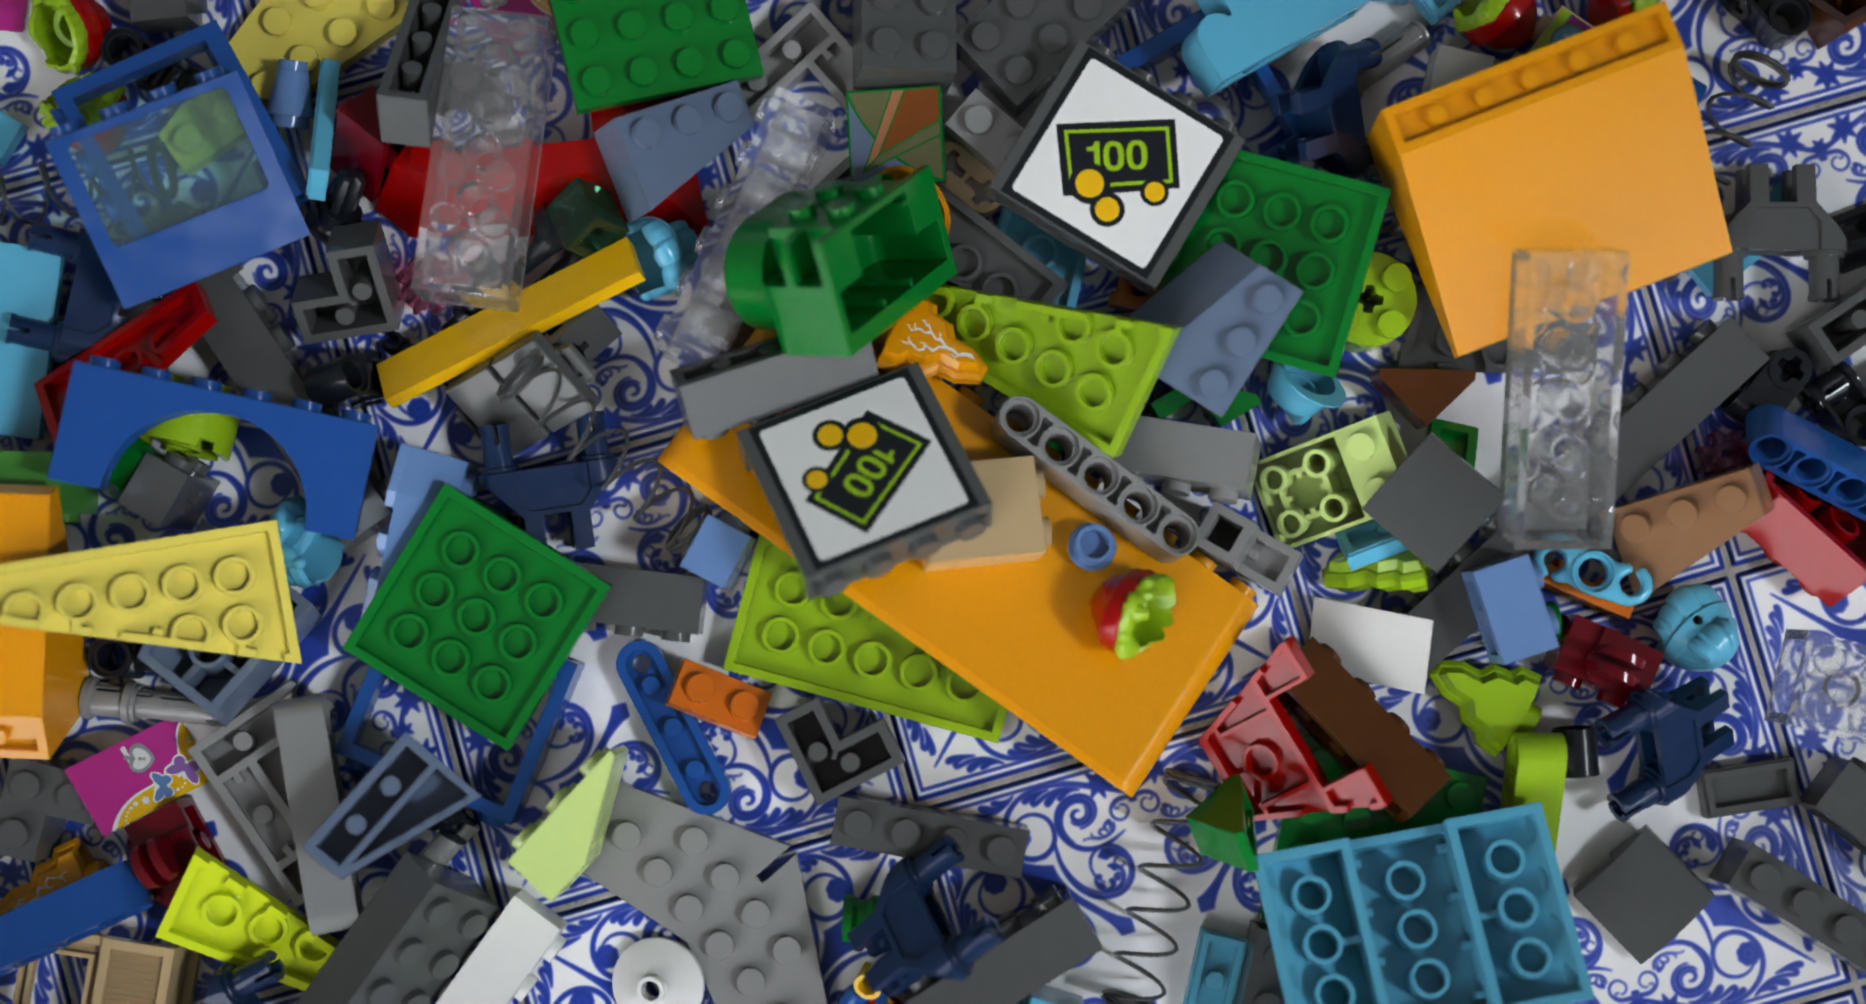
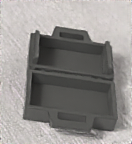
M540 331L533 332L497 353L494 359L489 358L451 380L446 389L448 396L458 405L454 412L480 440L478 427L491 425L494 442L497 445L495 425L509 423L513 455L548 436L550 430L555 432L592 411V406L588 402L575 404L556 415L539 430L533 431V427L545 411L556 390L558 375L552 371L533 378L516 397L508 402L501 403L500 399L496 397L499 386L508 374L531 353L540 351L541 355H544L545 361L540 370L558 368L562 372L560 392L548 415L573 400L589 398L595 402V406L599 400V397L586 384L595 374V368L572 343L553 347ZM564 354L581 374L578 375L561 355ZM527 370L523 372V374L514 382V384L526 373Z

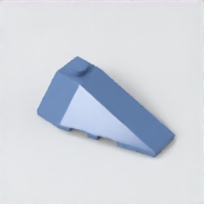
M404 443L400 444L384 502L385 506L392 507L391 520L385 525L384 530L378 532L375 546L378 548V555L383 557L381 567L376 566L371 572L361 617L443 485L450 483L471 497L477 495L480 483L479 475L475 473L478 465Z

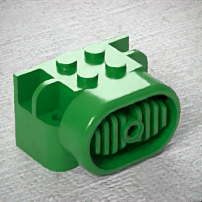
M921 165L902 180H896L889 174H877L866 181L842 182L841 180H832L817 185L814 190L786 192L746 218L736 228L728 243L724 261L725 287L729 301L736 314L747 325L755 329L776 330L782 353L791 356L852 357L957 274L930 165Z

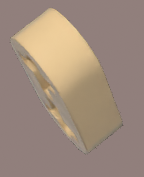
M945 141V157L949 158L952 154L957 156L956 167L964 176L960 179L956 174L948 170L946 171L947 183L940 184L981 216L987 217L996 213L1000 209L1001 204L996 201L990 204L985 200L979 205L974 203L975 191L967 185L968 181L971 180L978 187L984 188L987 184H991L996 175L961 145Z

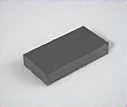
M1790 756L1706 768L1701 771L1696 780L1701 814L1703 818L1707 819L1801 804L1794 758Z

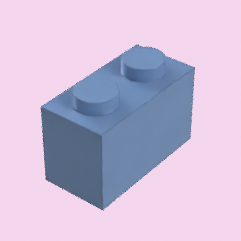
M723 511L720 518L707 514L680 566L722 589L732 590L758 539L749 535L751 527Z
M1512 554L1460 571L1490 663L1507 665L1559 647L1556 634L1560 633L1559 622L1553 609L1545 605L1540 588L1544 587V577L1538 563L1535 560L1531 561L1529 554Z

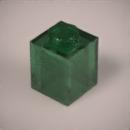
M577 176L546 207L564 248L584 257L623 239L630 232L611 192Z

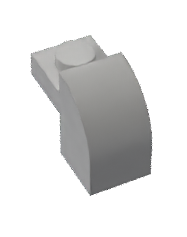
M1214 501L1199 527V542L1196 546L1198 551L1230 572L1248 579L1278 597H1281L1304 558L1303 553L1260 530L1257 523L1217 501Z

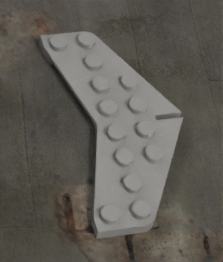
M620 780L601 853L583 873L686 941L690 951L701 965L705 984L714 1004H829L798 852L767 879L763 880L759 876L761 871L792 844L712 814L701 815L695 813L685 804ZM546 811L539 818L545 820L551 813Z

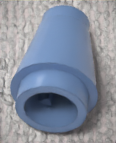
M279 59L266 109L270 113L275 126L309 130V119L314 118L308 62Z

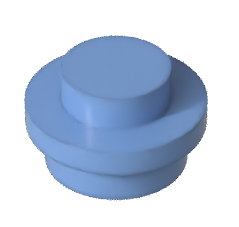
M1090 522L1078 526L1071 533L1067 543V550L1070 559L1077 567L1086 571H1098L1105 568L1113 560L1116 553V541L1108 528L1101 524Z

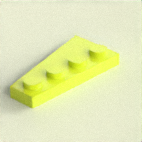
M197 846L155 936L237 966L263 955L264 952L272 950L277 954V957L269 963L281 959L285 968L284 978L277 982L304 992L340 943L339 940L330 934L312 936L308 920L199 846Z

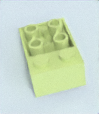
M1389 410L1259 460L1254 486L1275 539L1295 548L1372 520L1373 518L1362 508L1407 459L1408 455Z
M624 744L611 750L607 746L602 751L597 750L580 768L579 772L584 776L578 785L573 782L568 787L564 786L545 806V809L551 814L545 820L539 818L534 824L531 822L511 843L517 851L507 862L550 902L565 892L601 853L629 750Z

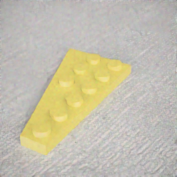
M260 0L231 38L229 44L264 107L267 109L279 59L308 62L311 93L317 90L320 62L323 61V58L341 61L340 74L398 34L409 2L408 0ZM217 88L185 100L158 134L182 171L190 177L248 138L227 91L223 88Z
M277 520L0 564V625L302 664Z

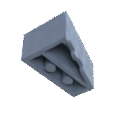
M735 80L614 118L593 134L628 223L653 210L755 124L739 82Z
M405 732L302 848L337 878L343 880L476 801L481 795L411 735Z

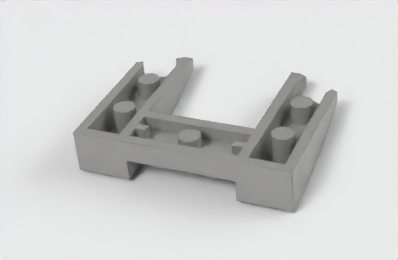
M812 0L758 48L764 71L762 79L739 83L753 121L786 96L811 73L846 113V91L864 90L853 89V47ZM849 156L817 185L832 180L850 182Z
M289 681L234 718L226 728L222 726L189 748L188 751L297 908L305 903L287 800L261 764V762L279 750L274 721V702L300 697L294 693L298 684L294 681ZM327 700L329 710L331 713L335 709H337V707L334 705L333 702Z

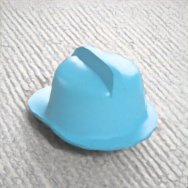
M1274 362L1267 379L1269 395L1296 425L1304 424L1325 407L1338 408L1346 401V392L1337 377L1335 379Z

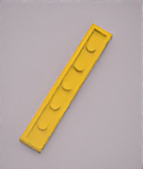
M626 236L376 364L385 401L395 408L474 368L485 360L494 358L497 353L533 332L540 331L543 333L645 281L646 279L634 245Z

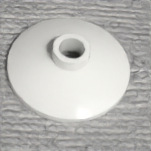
M655 936L633 943L620 955L613 971L612 989L617 1004H702L705 980L701 965L686 946L667 937ZM648 981L657 984L659 996H653L648 992L646 988Z

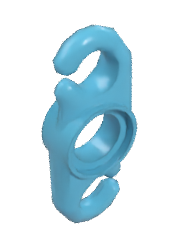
M1560 539L1541 542L1534 549L1531 561L1535 560L1538 563L1543 577L1548 575V569L1544 564L1545 555L1552 551L1562 554L1564 564L1559 570L1551 574V578L1557 583H1567L1581 593L1627 607L1642 604L1651 595L1653 581L1648 570L1645 568H1639L1636 571L1641 585L1640 589L1634 594H1626L1620 587V581L1624 576L1633 572V566L1630 563L1616 562L1603 552ZM1590 558L1597 559L1605 568L1604 580L1595 587L1585 585L1579 578L1580 565Z

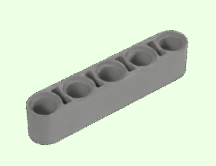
M1026 396L1009 398L994 415L991 422V433L1000 446L1015 457L1034 455L1035 468L1042 469L1046 480L1154 560L1170 564L1180 560L1196 548L1199 542V528L1197 523L1188 514L1034 400ZM1010 413L1020 415L1026 422L1027 431L1015 432L1011 430L1007 425L1006 415ZM1055 442L1064 449L1065 461L1052 460L1046 453L1045 443ZM1085 471H1095L1102 477L1104 482V489L1102 491L1091 489L1086 484L1084 479ZM1125 499H1132L1141 506V520H1135L1126 514L1124 509ZM1164 528H1171L1179 534L1181 538L1180 549H1174L1167 545L1163 538Z
M324 692L276 701L273 705L274 721L310 932L312 936L347 930L352 927L363 911L357 872L340 880L302 848L345 800L338 756L334 752L336 744L328 701Z

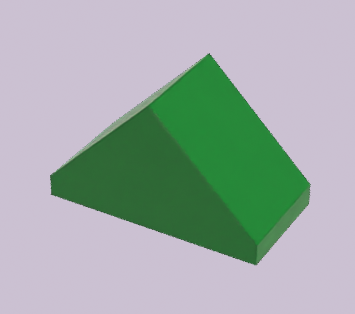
M1232 775L1186 816L1200 854L1247 872L1259 870L1254 809L1241 775Z

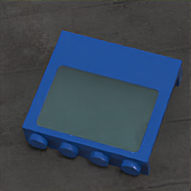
M219 65L193 75L197 85L178 91L173 82L147 92L146 95L150 101L149 103L130 109L127 100L98 110L101 121L82 127L77 118L49 129L53 139L43 143L60 174L113 284L119 301L125 310L311 235L237 70L225 74L222 66Z

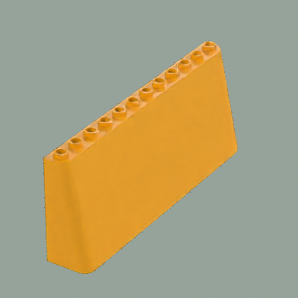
M756 329L743 347L777 337L776 330ZM872 340L875 359H877L883 346ZM937 375L927 378L970 461L1015 457L993 438L991 422L994 417L981 408L985 401L979 395L963 385L957 391L942 381L943 378ZM795 408L777 413L776 416L794 410ZM1006 415V422L1011 430L1022 432L1024 428ZM746 423L731 428L726 435L712 440L702 438L694 440L686 425L683 424L657 461L794 558L753 470L747 472L740 458L736 432L753 424ZM1045 443L1047 455L1052 460L1059 461L1062 455ZM1085 471L1084 479L1086 484L1091 489L1098 491L1097 488L1101 482ZM1046 479L1045 497L1040 498L1042 517L1048 516L1051 523L1052 543L1050 546H1046L1047 552L1039 560L924 572L922 559L912 558L895 565L890 572L881 577H865L848 584L842 591V593L1132 798L1259 607L1252 600L1256 594L1252 588L1235 577H1232L1228 583L1213 572L1218 565L1201 552L1194 549L1190 555L1187 554L1176 562L1170 564L1160 563ZM1125 499L1124 509L1126 514L1130 518L1139 520L1136 518V515L1140 510ZM1093 522L1105 526L1113 534L1116 541V553L1113 560L1105 568L1098 571H1086L1077 567L1068 554L1067 543L1071 533L1078 526L1085 523ZM1164 528L1163 538L1167 545L1174 549H1180L1175 545L1178 537L1167 528ZM1135 568L1150 569L1156 574L1169 575L1174 579L1176 605L1171 610L1173 624L1170 627L1163 628L1165 633L1164 640L1152 643L1149 648L1130 659H1120L1115 653L1102 647L1090 608L1091 597L1098 586L1111 577L1128 573Z

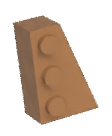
M1756 462L1618 504L1605 511L1622 562L1630 563L1633 566V572L1627 576L1633 593H1636L1641 586L1636 575V571L1639 568L1647 569L1651 575L1653 592L1765 516L1775 506L1760 463Z

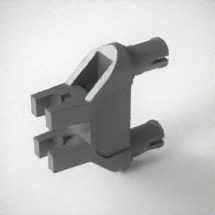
M1748 164L1745 166V170L1736 171L1735 210L1725 220L1733 252L1713 261L1712 300L1723 301L1726 298V301H1739L1745 299L1743 258L1748 256H1803V259L1808 261L1809 295L1807 296V301L1819 302V299H1821V302L1840 301L1839 259L1844 258V254L1847 253V239L1838 224L1817 202L1815 164H1795L1792 166V170L1782 172L1781 202H1770L1768 164Z

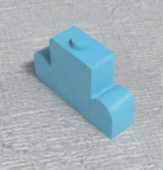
M1196 0L1206 17L1185 38L1181 47V56L1205 98H1208L1354 17L1371 0Z

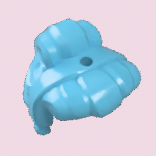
M645 216L614 229L613 234L617 241L627 236L635 247L646 279L635 285L636 289L640 292L638 295L643 301L668 295L682 287L687 278L688 267L694 265L700 258L698 250L700 241L695 230L690 228L684 220H676L668 224L659 218Z
M299 495L287 498L279 503L270 516L269 521L277 520L288 585L306 589L330 579L337 573L342 563V550L347 546H344L338 537L304 530L306 502L305 498Z
M1694 583L1681 585L1674 589L1666 597V604L1662 606L1658 612V617L1653 623V629L1660 639L1654 649L1665 653L1664 659L1683 670L1707 672L1723 666L1733 658L1740 643L1737 634V623L1732 617L1728 604L1708 584ZM1695 616H1698L1701 619V623L1699 625L1695 624L1693 621Z

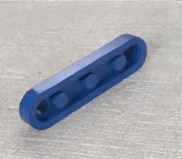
M638 640L628 643L617 656L616 669L681 796L686 805L695 813L701 815L717 813L730 800L732 793L731 782L698 718L665 705L675 678L669 662L661 648L651 641ZM641 654L646 655L651 662L649 670L645 673L637 671L634 665L636 657ZM703 781H711L715 784L717 792L714 797L706 798L701 794L700 785Z

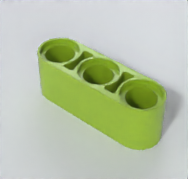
M1513 732L1508 739L1500 809L1541 802L1554 851L1556 852L1568 760L1565 737L1562 733Z

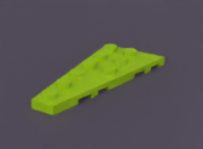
M943 284L927 297L928 300L937 305L938 315L953 324L956 339L971 346L989 367L982 380L983 382L1010 398L1026 396L1034 400L1112 458L1122 455L1182 328Z

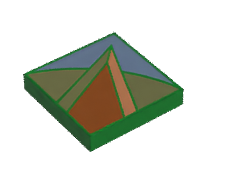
M940 85L846 91L850 182L866 181L892 166H907L917 169L921 165H930L934 183H947L943 98Z

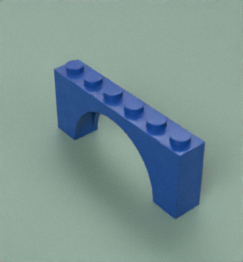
M90 355L88 364L74 361L47 479L107 490L112 473L123 454L138 438L163 422L186 415L201 413L228 415L243 419L260 427L271 435L290 456L299 473L304 489L306 502L305 531L349 540L356 539L380 430L378 425L370 424L372 415L342 409L341 417L321 413L322 404L295 398L292 400L291 407L271 403L273 394L249 388H243L241 396L221 392L223 383L198 377L192 378L191 386L171 381L172 372L142 366L140 375L120 371L121 361Z

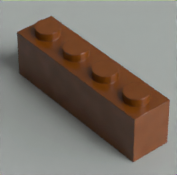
M1312 636L1300 649L1315 671V674L1308 680L1277 695L1283 707L1347 772L1369 761L1372 763L1393 797L1390 804L1383 809L1400 825L1413 816L1452 776L1444 769L1445 764L1441 757L1432 749L1422 747L1409 734L1410 728L1407 723L1393 712L1388 713L1375 700L1376 696L1372 688L1364 680L1358 677L1353 678L1341 665L1339 655L1329 645L1319 643Z

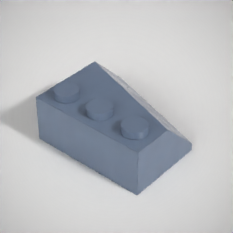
M1220 241L1128 317L1182 327L1158 378L1222 418L1302 296L1303 291Z
M202 518L196 532L215 530L216 528ZM289 586L297 638L300 644L323 617L309 600ZM143 644L137 656L225 728L283 663L282 661L152 644Z

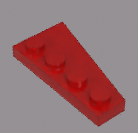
M195 281L179 288L34 383L54 446L74 361L88 364L90 355L121 361L120 371L140 375L142 366L166 370L218 322L206 290Z

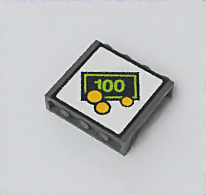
M1080 39L991 182L987 197L1148 295H1151L1246 140L1238 135L1237 127L1221 117H1214L1212 120L1196 110L1198 105L1188 96L1176 91L1171 95L1155 85L1157 80L1147 71L1133 66L1130 70L1114 60L1115 54L1106 46L1098 42H1091L1089 45Z
M918 362L736 432L740 458L747 472L753 470L803 575L805 595L808 600L818 596H834L842 592L850 583L865 577H881L890 572L897 564L912 558L917 560L928 558L944 545L959 539L962 541L972 540L981 535L986 528L991 527L992 502Z

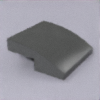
M1431 432L1362 509L1435 573H1438L1507 495Z
M1647 824L1609 853L1610 860L1573 888L1574 897L1640 964L1647 961L1680 933L1714 897V893Z

